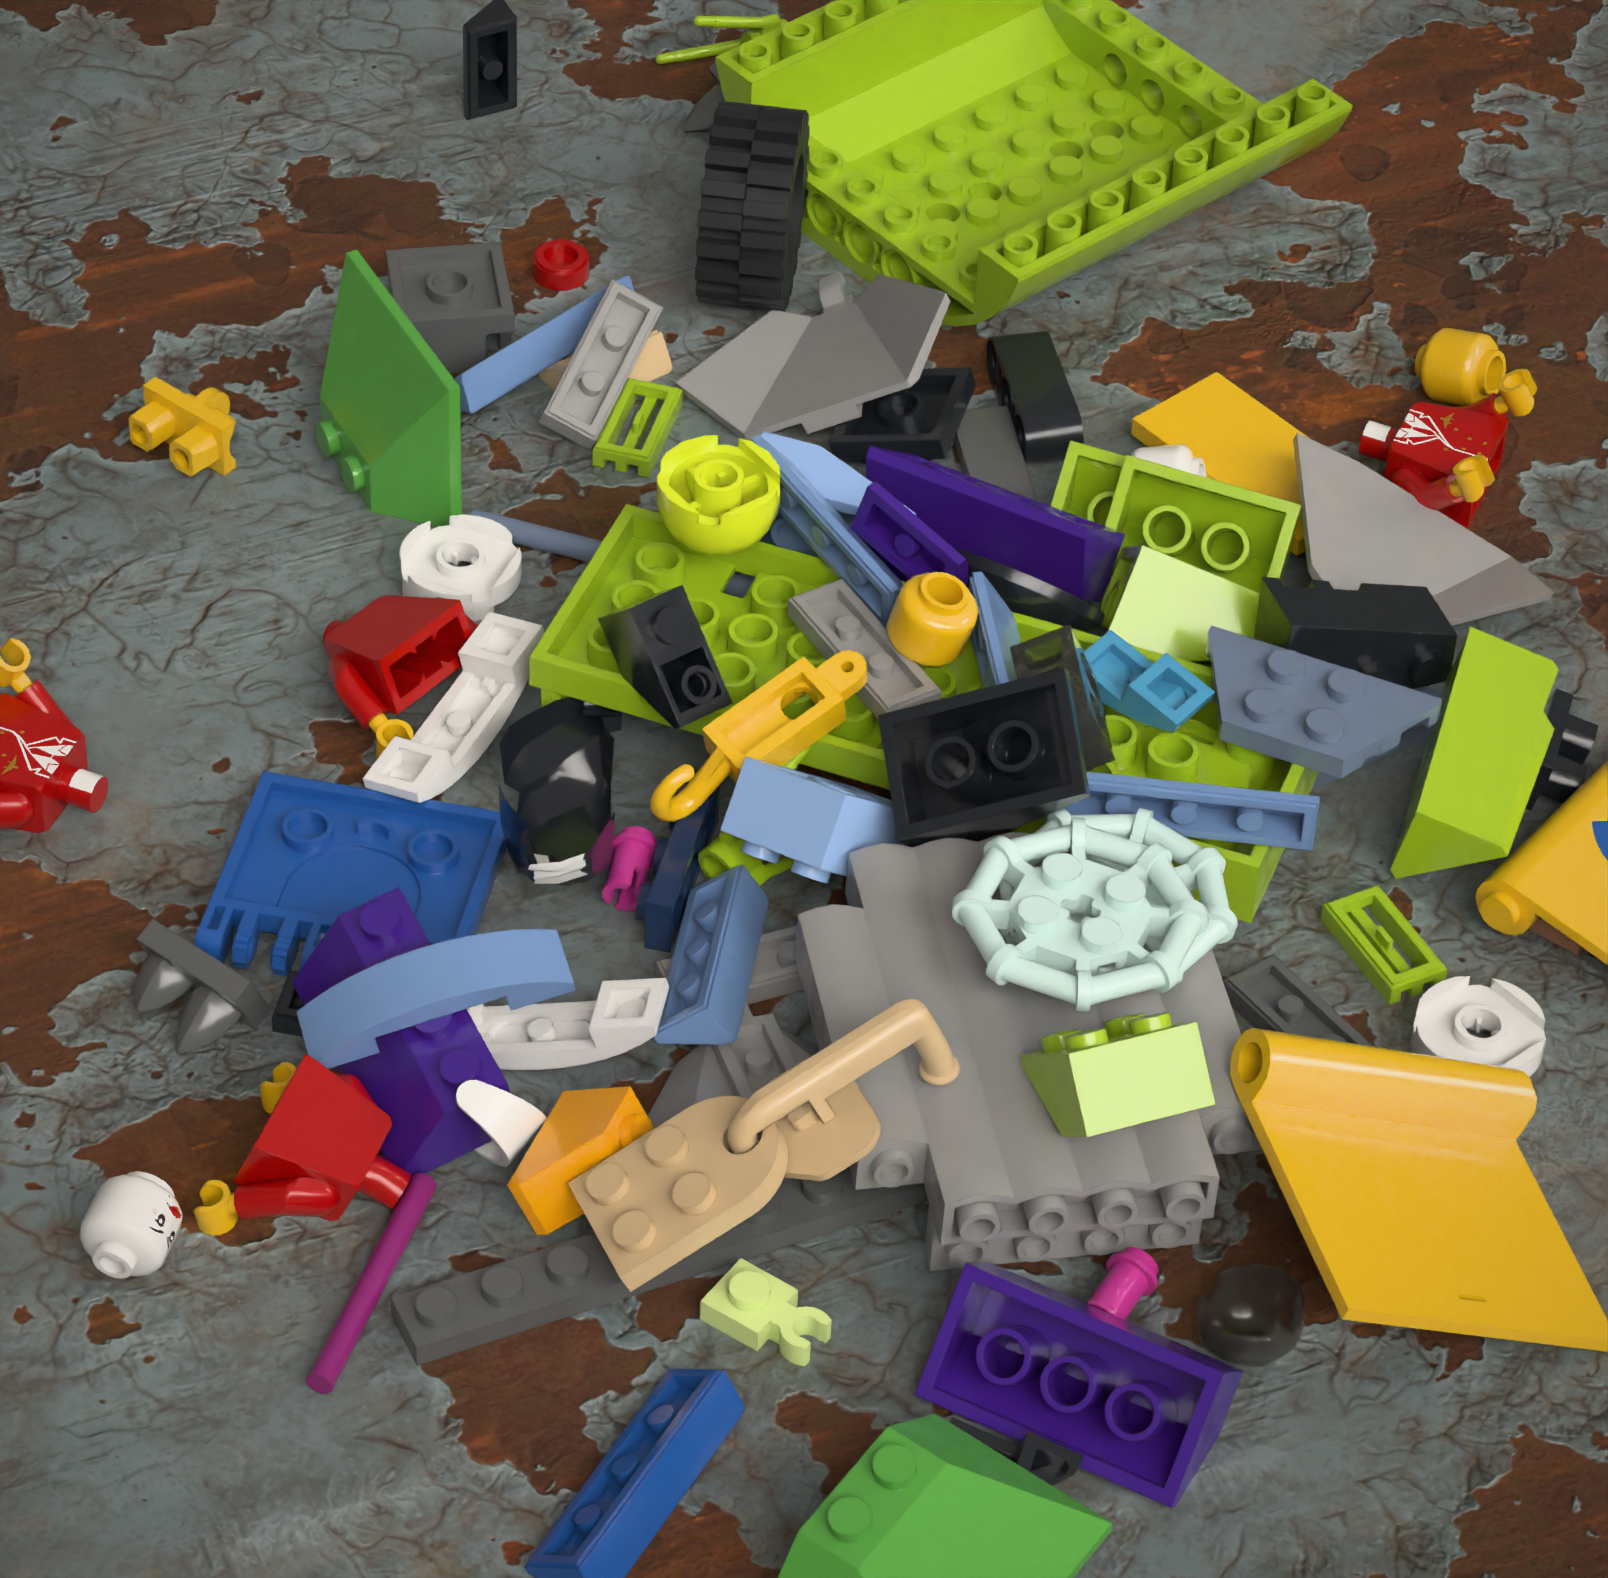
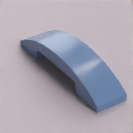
M514 929L451 939L395 956L352 975L329 988L298 1010L297 1016L308 1055L327 1069L380 1053L376 1037L505 996L512 1011L575 991L576 989L557 930Z

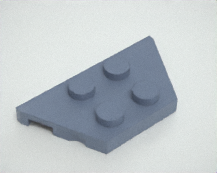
M1212 625L1208 631L1206 653L1207 658L1211 659L1213 672L1211 686L1212 690L1215 691L1213 700L1218 705L1216 719L1219 739L1342 779L1362 767L1368 758L1383 755L1400 745L1402 732L1419 722L1429 728L1436 724L1439 719L1442 698Z

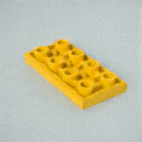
M1218 372L1132 418V436L1147 447L1175 444L1186 445L1193 453L1194 458L1202 457L1204 460L1207 478L1300 504L1293 439L1296 433L1306 435ZM1301 511L1291 550L1296 556L1306 551Z

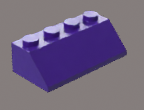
M875 446L869 447L866 455V478L871 482L876 481L899 502L914 511L921 521L950 546L1021 571L1082 600L1101 602L1125 533L914 454Z
M397 887L339 915L292 983L303 1006H305L329 988L352 975L395 956L431 944L402 891ZM467 1009L376 1037L380 1053L336 1066L339 1073H349L357 1076L376 1105L390 1116L393 1125L379 1150L384 1159L408 1171L412 1176L416 1173L425 1174L493 1141L475 1121L458 1107L456 1093L462 1083L468 1080H478L511 1093L507 1081Z
M965 1263L914 1395L1020 1442L1027 1431L1083 1455L1080 1468L1173 1508L1176 1507L1217 1440L1244 1371L992 1263Z

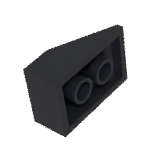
M1066 668L878 715L898 840L908 847H916L942 838H961L979 842L1010 832L1090 797L1069 671Z

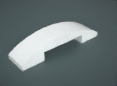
M488 612L458 652L463 669L461 674L411 740L397 736L391 740L363 777L365 788L421 803L437 796L458 781L489 747L518 701L529 678V657L544 635L543 625Z
M666 978L602 981L597 1001L531 1004L512 1011L509 1005L484 1007L483 1004L467 1008V1011L499 1069L545 1070L566 1068L611 1058L640 1046L656 1036L669 985Z

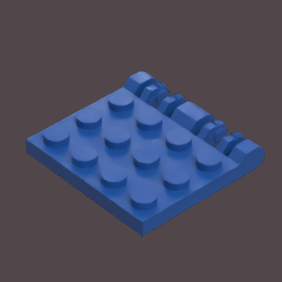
M263 771L199 925L195 946L223 964L232 946L231 961L233 967L248 969L257 951L260 931L278 934L271 951V969L273 974L288 976L289 970H292V965H294L297 957L300 938L307 939L301 955V970L339 915L397 887L402 891L431 945L451 939L476 935L507 848L501 826L500 811L430 799L418 803L371 789ZM235 927H238L237 933H235V938L233 940Z

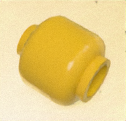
M1442 328L1432 335L1427 344L1420 347L1415 359V373L1421 379L1423 391L1431 400L1469 406L1492 393L1497 394L1499 392L1498 383L1506 373V360L1504 354L1498 350L1496 342L1490 335Z
M928 572L915 575L902 585L886 625L888 638L898 653L919 665L940 667L951 664L963 653L978 617L976 599L965 584L951 574Z

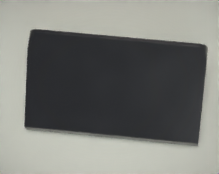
M504 0L491 1L463 25L464 117L467 120L517 107V16Z

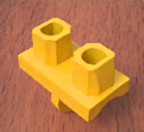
M157 377L152 378L143 385L144 406L129 417L130 439L133 444L148 452L165 441L169 444L171 462L177 470L189 477L194 476L206 467L213 469L223 476L236 468V459L230 452V440L234 432L236 420L228 415L230 411L228 395L212 387L203 390L197 396L192 393L185 394Z

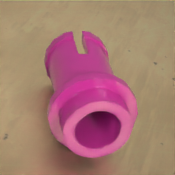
M629 826L613 837L612 862L606 883L602 889V898L609 905L614 899L616 889H619L614 908L617 910L631 911L636 909L641 885L644 881H647L650 868L653 867L657 840L649 830L638 826Z
M1127 1247L1122 1252L1113 1253L1106 1262L1108 1273L1085 1303L1126 1320L1141 1297L1150 1296L1157 1288L1158 1279L1156 1276L1159 1272L1157 1263L1148 1253L1135 1247Z

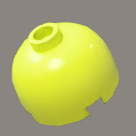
M704 435L682 441L667 451L661 460L660 472L657 475V504L660 518L675 540L691 550L711 555L732 554L746 550L764 537L777 516L780 504V466L770 452L754 442L738 438V447L718 445V435Z

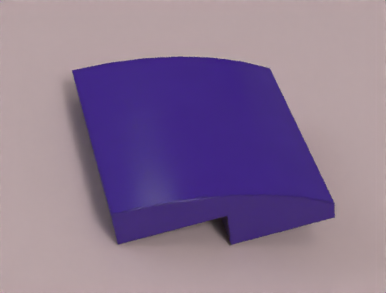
M876 481L868 485L850 528L862 538L899 580L907 582L915 575L928 572H944L957 577L967 587L969 576L967 559Z

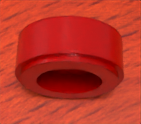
M556 239L547 241L538 246L533 253V277L538 284L551 290L566 291L578 288L589 278V253L585 247L571 240Z

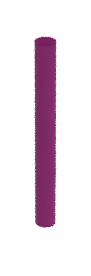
M416 1173L411 1177L306 1378L307 1385L313 1391L320 1394H328L333 1390L437 1189L435 1180L429 1175Z

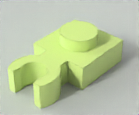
M742 1258L700 1301V1320L755 1351H758L770 1339L779 1344V1350L783 1357L796 1365L806 1366L810 1361L811 1343L799 1336L811 1335L824 1343H827L831 1338L832 1320L825 1312L814 1307L804 1306L797 1308L798 1289Z

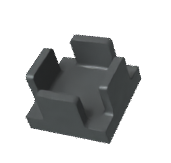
M501 242L386 250L389 293L449 373L465 372L485 360L486 336L489 334L497 333L500 349L511 344V332H515V313Z

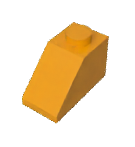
M631 1086L562 1092L507 1184L536 1235H549L584 1214L568 1185L570 1181L654 1129L650 1118L645 1113Z

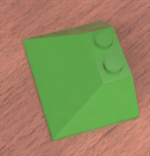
M358 250L347 252L320 392L321 422L315 424V436L318 446L325 457H333L340 467L341 476L347 489L350 492L357 491L371 512L422 524L431 521V526L435 527L449 525V516L462 514L460 387Z
M934 1413L887 1426L800 1528L778 1578H1074L1111 1533L1112 1522Z

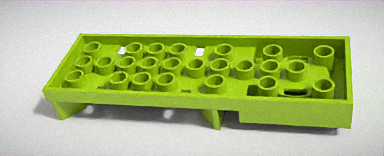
M626 504L530 655L529 685L541 688V708L556 700L572 697L671 726L623 678L598 618L649 595L683 585L733 702L679 728L703 735L702 728L803 656L815 668L827 661L788 617V599L840 579L821 558L758 541L746 550L732 554L711 555L691 550L675 540L658 512ZM735 571L755 577L743 598L723 593ZM1012 612L1016 620L1029 676L1066 668L1069 671L1072 662L1101 638L1097 635ZM969 637L963 653L951 664L940 667L919 665L942 691L941 699L983 689L971 637ZM1131 645L1153 664L1164 655ZM1172 657L1212 689L1213 672L1211 667ZM1070 680L1086 772L1301 795L1310 794L1318 777V771L1220 740L1216 719L1218 705L1214 702L1213 697L1212 700L1175 732H1170L1146 725L1119 713L1082 690ZM804 693L783 708L782 711L784 715L794 720L816 704ZM853 694L844 701L847 720L812 744L809 752L799 764L890 790L879 720L860 698ZM1048 815L1010 832L1032 834L1047 823ZM1186 837L1202 848H1215L1225 859L1226 867L1223 872L1229 908L1235 914L1237 920L1252 923L1285 848ZM1171 860V863L1174 867L1180 866L1179 864ZM1199 889L1192 890L1195 900L1201 902Z

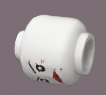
M130 1172L127 1175L111 1177L99 1187L82 1221L79 1237L85 1251L92 1257L93 1264L102 1273L119 1279L128 1278L129 1276L153 1274L164 1264L181 1228L183 1214L175 1199L172 1188L165 1181L146 1172Z

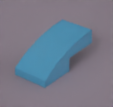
M1109 630L1077 657L1069 669L1070 680L1100 702L1138 722L1170 732H1175L1212 700L1215 691L1169 654L1165 653L1153 664L1112 630Z

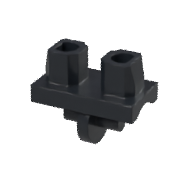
M1557 688L1552 695L1547 712V717L1555 730L1526 805L1528 810H1532L1540 794L1564 803L1584 783L1588 767L1582 764L1591 751L1598 730V725L1569 714L1573 695Z

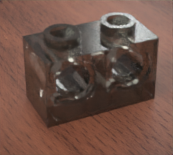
M1066 625L1011 646L1010 650L1017 680L1061 668H1066L1069 671L1086 772L1114 761L1115 756L1097 678L1071 625Z

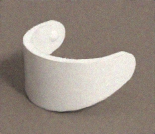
M468 1080L462 1083L456 1093L458 1107L493 1140L473 1151L499 1166L507 1167L546 1121V1116L532 1104L507 1091L478 1080Z

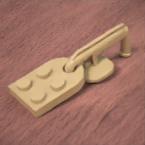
M902 1000L815 1055L801 1061L774 1078L767 1085L757 1090L749 1099L739 1096H718L693 1104L570 1181L568 1185L620 1279L629 1291L632 1292L754 1215L774 1196L784 1177L812 1181L828 1180L870 1153L878 1142L881 1125L876 1113L855 1081L863 1074L913 1044L922 1059L919 1065V1073L925 1082L941 1086L954 1081L960 1072L959 1062L953 1056L946 1037L929 1009L920 1000Z

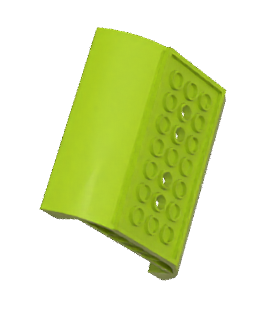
M835 0L715 57L725 101L807 110L809 114L808 177L801 232L868 283H871L877 274L946 292L950 304L941 326H969L983 322L1325 144L1340 130L1353 107L1351 103L1315 79H1311L1263 104L1111 0ZM979 193H988L990 198L978 197L972 199L971 196Z

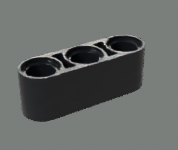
M1047 331L989 337L986 344V362L990 383L999 406L1008 407L1025 463L1065 459L1070 440L1084 444L1083 426L1079 409L1049 333Z

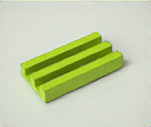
M628 378L593 448L592 466L604 468L607 460L615 461V471L627 473L629 466L634 465L638 466L639 476L649 478L683 406V389ZM638 395L646 396L634 418L633 425L623 446L616 445L615 443ZM660 399L665 400L642 450L638 449Z
M1379 885L1323 904L1322 923L1388 1005L1399 1002L1403 991H1407L1412 997L1423 992L1425 983H1429L1432 987L1446 979L1447 968ZM1366 906L1382 926H1376L1362 907ZM1393 941L1396 942L1400 949L1414 964L1415 968L1411 969V967L1406 963V961L1402 958L1398 951L1393 947Z

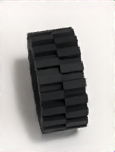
M719 101L718 108H716L714 113V124L711 125L709 134V149L706 151L704 179H702L700 194L702 195L701 208L698 213L697 227H699L696 241L697 263L695 267L698 302L783 312L788 308L789 298L793 289V278L796 274L798 248H800L801 225L805 209L804 197L808 177V141L810 135V125H808L809 114L807 110Z

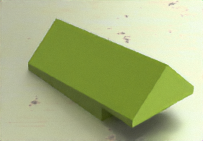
M1071 440L1051 503L1052 507L1125 533L1117 559L1122 547L1144 545L1259 593L1262 577L1279 578L1281 582L1283 581L1302 507L1301 504Z
M1470 626L1444 684L1440 697L1442 698L1440 716L1437 723L1432 725L1390 868L1396 879L1508 856L1555 730L1544 712L1559 670L1553 660Z

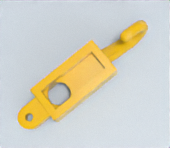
M841 651L815 668L803 656L702 728L705 749L710 754L709 758L696 774L694 768L688 764L681 765L669 773L651 795L649 804L651 812L662 821L674 822L683 819L696 811L728 775L737 783L746 756L783 766L846 721L844 701L858 692L868 679L867 665L864 657L855 651ZM804 693L816 704L794 720L788 718L782 711L783 708ZM689 781L685 788L673 796L680 786Z

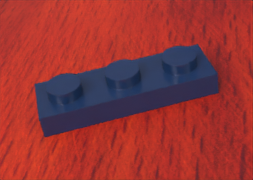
M720 785L691 815L678 821L669 822V830L672 831L670 838L660 837L653 860V874L656 876L653 882L644 881L642 883L636 906V919L645 921V948L671 952L684 916L690 890L694 888L701 870L698 854L710 844L719 820Z

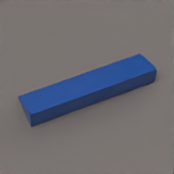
M669 1369L529 1558L524 1566L529 1575L535 1578L626 1577L744 1412V1403L724 1369Z

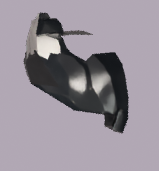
M572 697L559 699L525 715L510 725L501 739L500 754L504 784L519 792L516 812L506 800L499 784L501 826L508 853L517 871L528 876L534 884L570 886L579 882L584 883L595 878L611 865L615 812L611 817L614 738L610 733L621 730L622 712Z

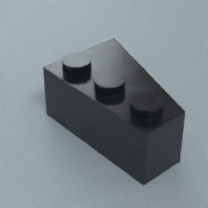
M1262 577L1253 639L1415 689L1446 682L1452 668L1458 635L1427 587L1361 583L1358 590L1333 589L1329 581L1312 580L1309 587L1283 586L1279 578Z

